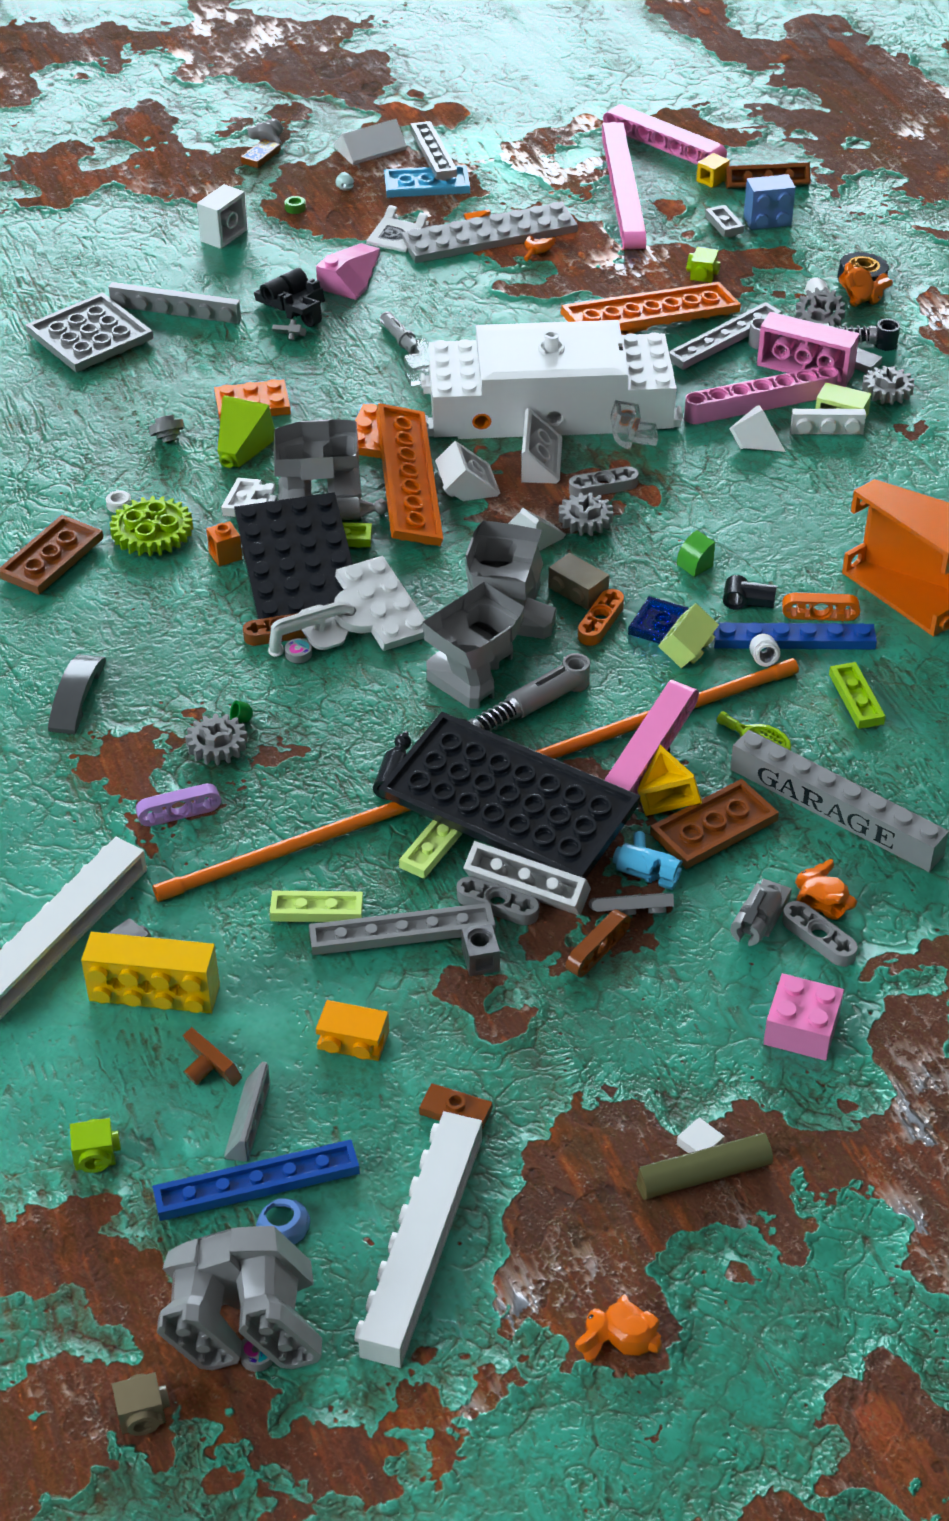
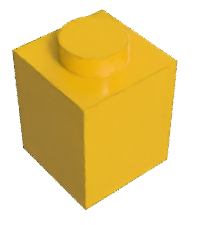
M715 153L702 159L697 165L696 181L711 188L724 182L725 169L729 166L730 160Z

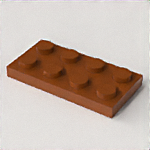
M61 515L0 567V579L40 595L103 539V532L100 529Z
M740 779L703 798L702 803L688 806L651 825L650 835L672 856L682 860L681 865L688 869L778 821L779 812L743 779Z

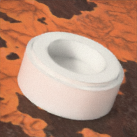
M114 491L106 497L107 509L113 513H116V509L123 510V504L132 505L131 496L125 491Z

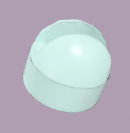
M346 172L340 173L336 179V186L344 191H349L353 188L354 179Z

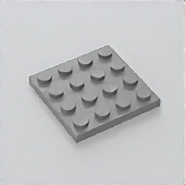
M104 293L26 324V330L29 335L75 372L85 370L89 366L103 362L112 356L124 353L126 350L154 339L151 329Z

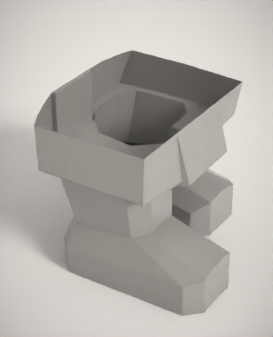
M340 419L300 421L275 429L274 476H281L278 480L279 500L311 496V480L327 479L328 493L335 492L336 498L358 497L361 499L356 421Z
M483 520L474 531L466 553L468 590L471 591L485 582L524 606L523 622L517 635L541 639L551 636L556 622V608L534 600L540 587V573L543 566L538 548L542 530Z
M483 582L423 621L424 640L439 650V652L427 660V681L469 709H479L480 701L488 695L493 699L494 679L491 670L499 669V662L505 657L510 660L513 659L512 642L522 625L524 606Z
M275 1226L230 1228L185 1242L168 1251L163 1270L172 1278L171 1303L162 1309L158 1316L157 1334L199 1369L216 1370L238 1363L241 1357L242 1341L220 1314L222 1305H229L240 1310L239 1333L280 1368L295 1369L319 1362L322 1355V1337L295 1310L297 1291L314 1285L311 1261Z

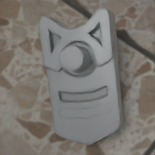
M293 319L290 320L289 325H272L273 332L289 334L288 340H294L295 336L305 337L306 329L302 328V325L296 324V320Z

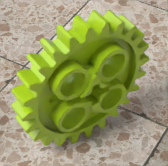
M151 496L150 500L141 497V502L131 500L132 505L123 504V510L116 509V515L111 516V538L114 539L115 545H120L121 550L128 548L129 554L138 551V556H141L144 552H148V555L152 556L153 552L157 551L159 555H162V550L166 549L172 552V546L180 548V542L187 543V537L192 536V514L188 512L187 506L182 507V502L174 504V498L165 501L164 496L159 500H155L154 496Z

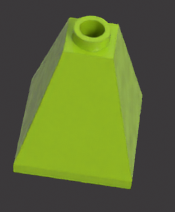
M224 395L217 450L220 458L219 461L224 467L231 468L234 466L239 468L274 441L275 428L269 405Z

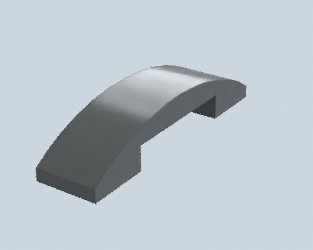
M79 654L71 660L55 694L48 723V732L76 734L83 717V703L93 679H99L106 662L105 657Z

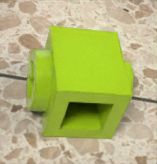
M697 247L695 253L689 254L686 270L691 273L690 280L712 283L714 276L718 275L720 271V261H718L719 250Z
M110 1118L91 1119L85 1122L70 1124L71 1152L76 1171L83 1170L88 1173H97L105 1170L108 1166L116 1165L115 1151L121 1150L119 1130L112 1131Z

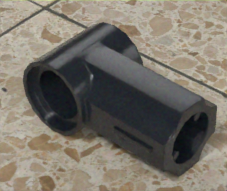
M732 575L725 582L723 603L726 607L733 610L741 609L745 605L774 608L777 586L751 583L743 576Z

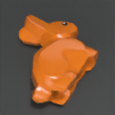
M851 262L845 264L844 272L839 277L842 287L846 289L850 298L849 302L854 307L867 300L872 305L877 304L883 296V290L893 284V280L889 279L885 273L880 274L873 281L869 271L862 267L853 266Z
M828 859L824 863H819L814 868L806 869L797 875L795 883L801 890L796 901L807 904L816 912L824 913L827 918L838 920L846 910H852L856 907L857 900L849 894L847 885L841 879L827 876L834 867L833 859Z
M622 1295L616 1303L609 1306L606 1312L596 1308L590 1311L586 1319V1332L576 1341L575 1347L583 1353L585 1361L588 1363L596 1360L604 1341L612 1343L623 1355L639 1356L649 1351L659 1353L662 1348L661 1335L657 1332L660 1321L648 1311L643 1312L631 1303L629 1297Z

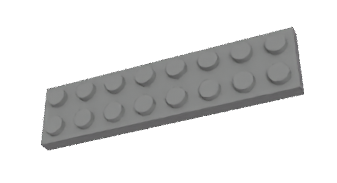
M553 202L548 205L512 210L511 212L501 214L495 213L485 217H474L464 221H453L443 225L411 229L410 231L401 232V237L414 262L419 263L523 243L528 236H533L534 239H542L574 233L578 231V224L563 202Z

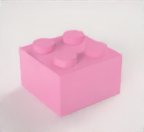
M782 973L767 1017L763 1045L826 1061L839 1019L844 989Z

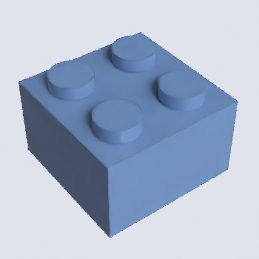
M788 174L747 178L743 217L750 230L792 226L796 187Z

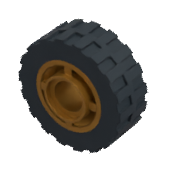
M867 252L848 253V255H844L840 260L837 278L839 281L840 275L844 272L845 264L851 262L853 266L862 267L869 271L873 281L880 274L885 273L888 275L889 265L886 260L875 254Z

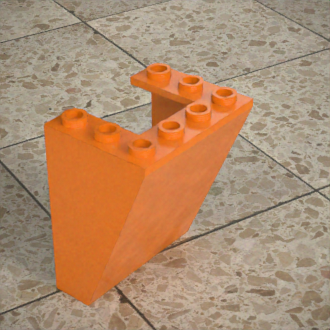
M876 479L855 489L851 512L856 514L869 506L864 542L845 552L842 573L934 637L942 631L948 630L949 502ZM858 554L855 562L851 564L852 559Z

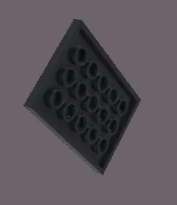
M335 492L234 506L257 619L295 614L312 606H324L334 603L336 596L344 590L335 577L336 569L353 565Z

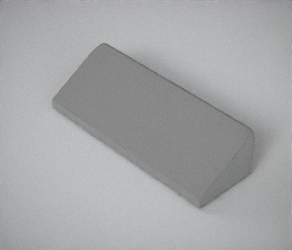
M261 1062L245 1081L224 1154L225 1159L247 1162L250 1158L270 1086L267 1062Z

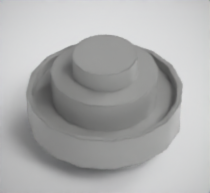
M168 415L155 419V424L149 426L148 430L150 436H156L157 439H162L163 443L177 440L176 436L180 434V430L184 429L185 426L183 419L174 420L173 415Z

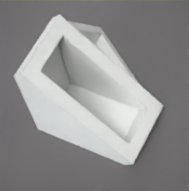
M760 405L755 406L729 428L740 449L748 448L786 452Z
M524 508L508 523L542 530L538 543L539 551L560 541L566 535L549 521Z

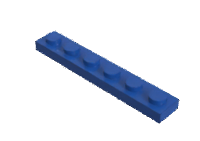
M725 622L718 623L719 626L713 633L716 636L713 640L714 648L750 649L751 640L759 634L772 636L780 649L875 650L877 643L874 624Z
M350 1139L157 1184L152 1187L159 1221L357 1175L360 1174L353 1143Z

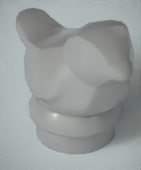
M273 118L267 120L266 123L261 122L256 126L247 127L250 139H258L260 141L266 139L279 143L281 146L282 142L279 136L283 132V126L279 120Z

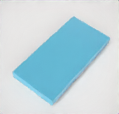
M455 166L457 177L447 181L436 180L430 167L385 169L384 178L387 198L470 193L467 166Z

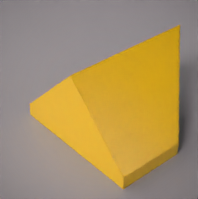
M659 745L637 790L645 815L648 816L702 803L694 774L663 746Z

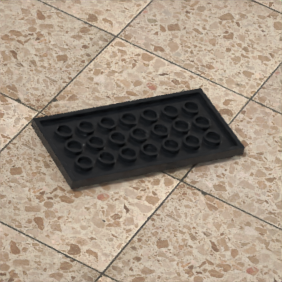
M441 712L379 787L381 797L490 846L585 879L640 804V795L445 712Z

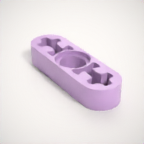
M202 784L142 799L136 805V813L142 825L155 826L214 811L220 806L221 798L215 785ZM176 802H186L180 808H172V805Z

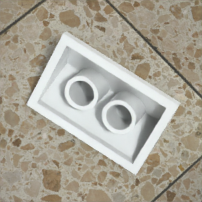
M397 119L344 133L334 143V148L352 165L406 150L407 145Z
M528 408L525 410L521 482L556 484L560 481L562 436Z

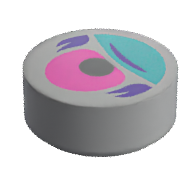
M301 638L290 640L285 645L286 659L292 663L308 661L312 657L311 643Z
M246 1338L242 1340L240 1362L244 1368L249 1371L260 1372L268 1369L273 1364V1361Z

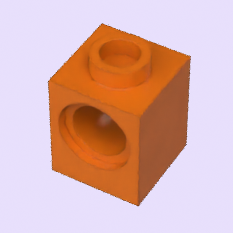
M230 521L206 528L209 553L219 567L243 559L240 534Z

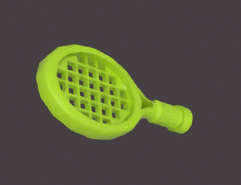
M724 711L717 717L716 722L718 724L725 725L733 731L736 730L741 737L748 730H751L791 751L790 740L777 728L764 724L744 725Z

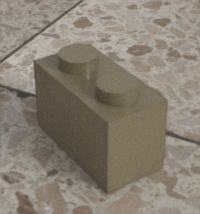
M568 553L549 567L548 588L589 610L600 594L609 589V574Z

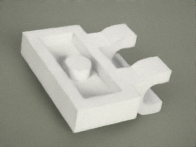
M237 478L221 507L223 516L235 517L234 506L278 500L277 496L270 495L275 490V484L268 483L262 485L261 480Z

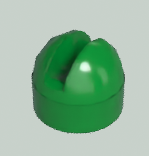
M234 701L230 709V720L238 718L239 724L249 722L253 717V710L246 702Z

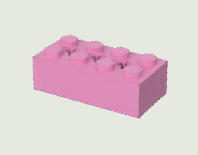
M770 312L760 327L757 366L785 373L820 366H832L838 370L837 385L846 387L855 370L859 333Z

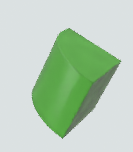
M694 531L680 548L677 565L694 577L713 567L715 542L700 531Z

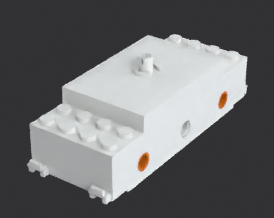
M619 320L476 325V340L474 341L464 339L460 341L439 340L429 342L430 375L425 376L424 373H421L423 394H431L432 417L428 418L425 415L428 436H458V439L523 437L525 410L528 408L560 435L649 432L650 429L681 427V421H683L681 406L675 408L676 384L665 334L650 333L636 335L630 333L621 335Z

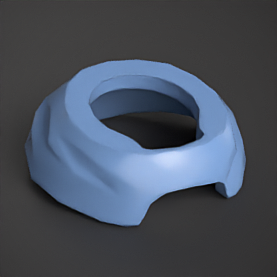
M278 1198L263 1208L258 1216L256 1226H275L291 1243L297 1244L304 1239L309 1230L311 1219L305 1206L297 1200ZM277 1206L289 1207L293 1210L294 1216L289 1223L283 1226L272 1225L265 1216L271 1208Z

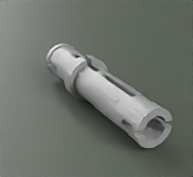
M384 312L380 316V319H382L380 323L397 339V343L401 348L406 349L412 357H417L422 353L421 348L423 347L415 339L414 334L406 330L391 312Z

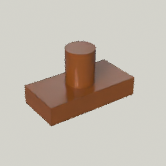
M193 1027L183 1035L190 1049L199 1056L183 1071L195 1085H198L212 1070H215L233 1087L242 1079L235 1064Z

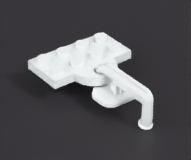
M380 556L336 569L335 577L344 590L336 596L334 603L324 606H312L301 610L298 614L275 621L271 626L268 652L273 657L282 655L284 652V647L281 644L282 635L301 629L308 641L316 649L327 650L342 645L350 631L355 633L371 632L382 650L386 651L424 639L423 621L425 619L385 558Z

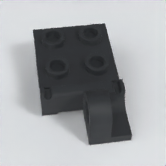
M295 268L280 277L262 284L260 289L254 292L256 301L277 308L280 311H285L288 319L300 316L303 323L308 327H312L322 321L320 304L325 302L323 288L320 287L319 280L315 281L313 278L308 280L307 275L301 268Z

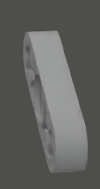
M626 466L575 475L569 480V494L578 497L579 493L583 495L592 493V496L631 490L638 486L639 473L635 468Z
M472 876L464 877L457 883V900L464 906L491 903L493 916L519 925H531L539 917V903L530 895ZM494 897H501L505 902L493 904L490 900Z
M792 901L785 905L782 922L788 930L833 964L849 966L854 963L857 943L853 938L803 902ZM823 930L828 935L816 937L812 934V931Z

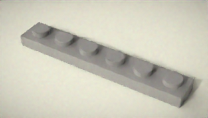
M431 122L411 123V132L436 180L447 181L451 178H456L457 169Z
M111 282L109 285L110 299L122 308L239 324L241 320L239 299Z
M765 302L670 350L671 363L684 370L748 337L750 323L753 319L759 317L766 318L770 312L782 315V311Z
M491 903L309 924L312 955L459 938L462 937L461 929L492 924L495 933V921Z

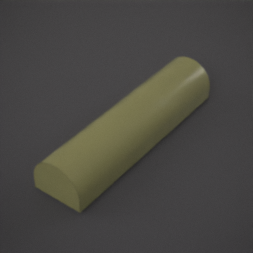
M759 1133L641 1166L636 1185L644 1200L771 1165L773 1163L772 1148L766 1133Z

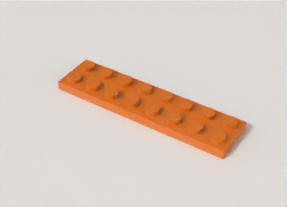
M720 282L566 304L561 306L560 313L568 322L619 320L620 331H629L641 327L648 328L660 324L729 315L730 313L740 312L741 303Z
M378 403L376 417L391 537L402 541L441 546L443 532L425 412Z

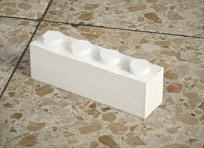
M474 841L463 867L468 876L530 895L538 902L578 916L581 915L591 890L585 878Z

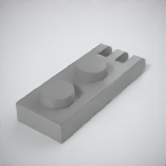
M672 893L599 897L590 899L588 904L594 911L618 909L626 915L636 914V909L648 908V913L666 912V907L674 906V896Z

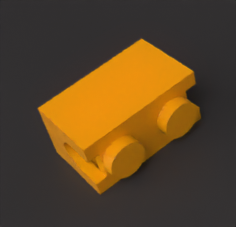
M327 1000L316 1027V1034L320 1035L317 1049L328 1053H339L355 1056L359 1059L379 1061L389 1034L388 1012Z

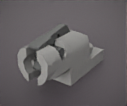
M763 878L761 884L757 883L754 886L748 899L743 903L731 924L732 936L740 942L745 933L752 935L748 946L756 945L764 936L769 937L791 896L792 888Z

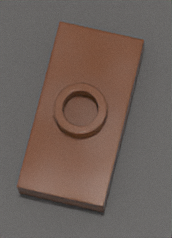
M431 1083L419 1107V1115L440 1121L443 1111L482 1120L483 1130L492 1111V1102Z

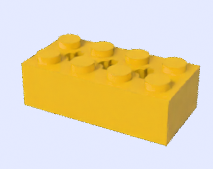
M101 932L90 933L81 959L89 1001L103 1004L113 1003L132 1007L143 1006L162 1010L172 1009L212 1014L220 986L215 944Z

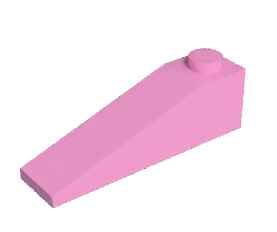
M360 243L327 255L316 266L317 280L320 281V287L323 288V291L357 300L368 288V281L372 277V269L378 260L380 248Z

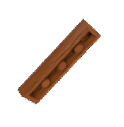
M810 162L727 166L725 169V185L727 189L746 188L747 178L787 174L794 185H810Z

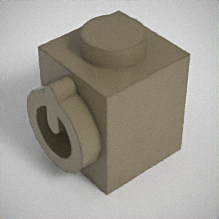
M156 1372L136 1374L127 1380L112 1383L122 1434L129 1433L134 1436H142L152 1433L160 1424L166 1423L163 1409L170 1407L166 1385L158 1386Z

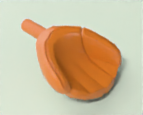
M528 236L524 242L528 250L524 260L529 261L533 254H541L548 251L555 244L556 238L534 239L533 236Z

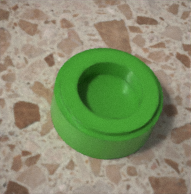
M291 196L284 202L285 211L288 213L299 214L306 210V201L300 196Z

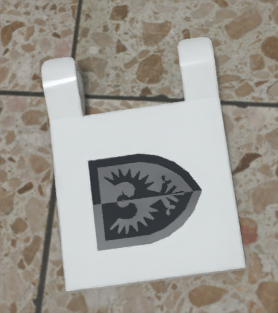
M389 205L385 216L366 242L370 245L406 253L408 250L401 237V232L427 228L429 226V222L426 221L428 214L419 213L416 223L398 220V215L395 214L397 207Z

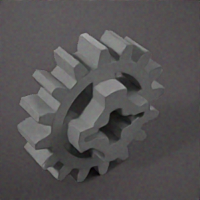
M816 287L814 293L807 290L806 297L800 296V302L796 303V318L814 323H828L829 325L838 326L841 325V319L845 318V303L842 302L841 295L836 297L835 290L828 293L827 287L823 291H819L818 287Z
M883 366L882 369L874 367L873 371L868 370L867 374L863 376L862 391L871 393L872 401L879 399L881 404L890 403L892 405L894 401L903 403V399L909 400L910 395H913L914 379L911 378L910 373L904 374V369L897 371L894 366L892 368Z
M579 493L578 497L569 495V500L563 499L562 505H559V523H563L562 527L564 529L570 527V533L579 531L581 536L584 533L592 536L593 531L602 533L603 528L609 529L610 523L613 522V505H609L608 499L602 500L601 495L593 497L592 493L588 495Z
M216 713L211 719L203 716V722L194 721V728L188 727L187 729L188 735L185 738L189 755H194L196 761L203 758L206 765L210 761H215L216 765H220L221 760L230 763V757L239 758L240 751L246 750L248 739L244 723L239 724L238 718L229 720L228 714L218 718Z

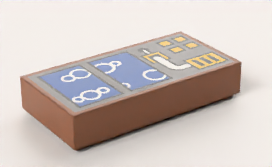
M263 139L241 156V163L259 168L281 151V146L279 143Z

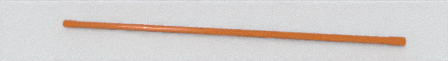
M794 658L771 665L764 670L699 692L695 708L759 685L797 674L799 672L798 664ZM650 710L536 750V752L556 759L637 730ZM390 802L188 875L152 886L157 901L161 902L181 895L187 890L411 810L395 802Z

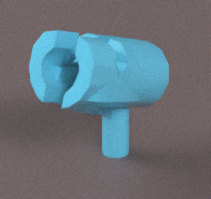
M636 831L633 834L634 845L624 843L622 847L618 846L616 848L613 863L616 864L617 871L642 878L648 883L659 880L658 886L670 890L675 888L682 868L679 866H681L683 861L676 859L670 854L646 848L644 832Z

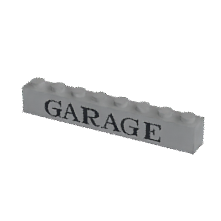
M748 730L733 745L730 770L927 872H930L944 856L949 830L751 730Z

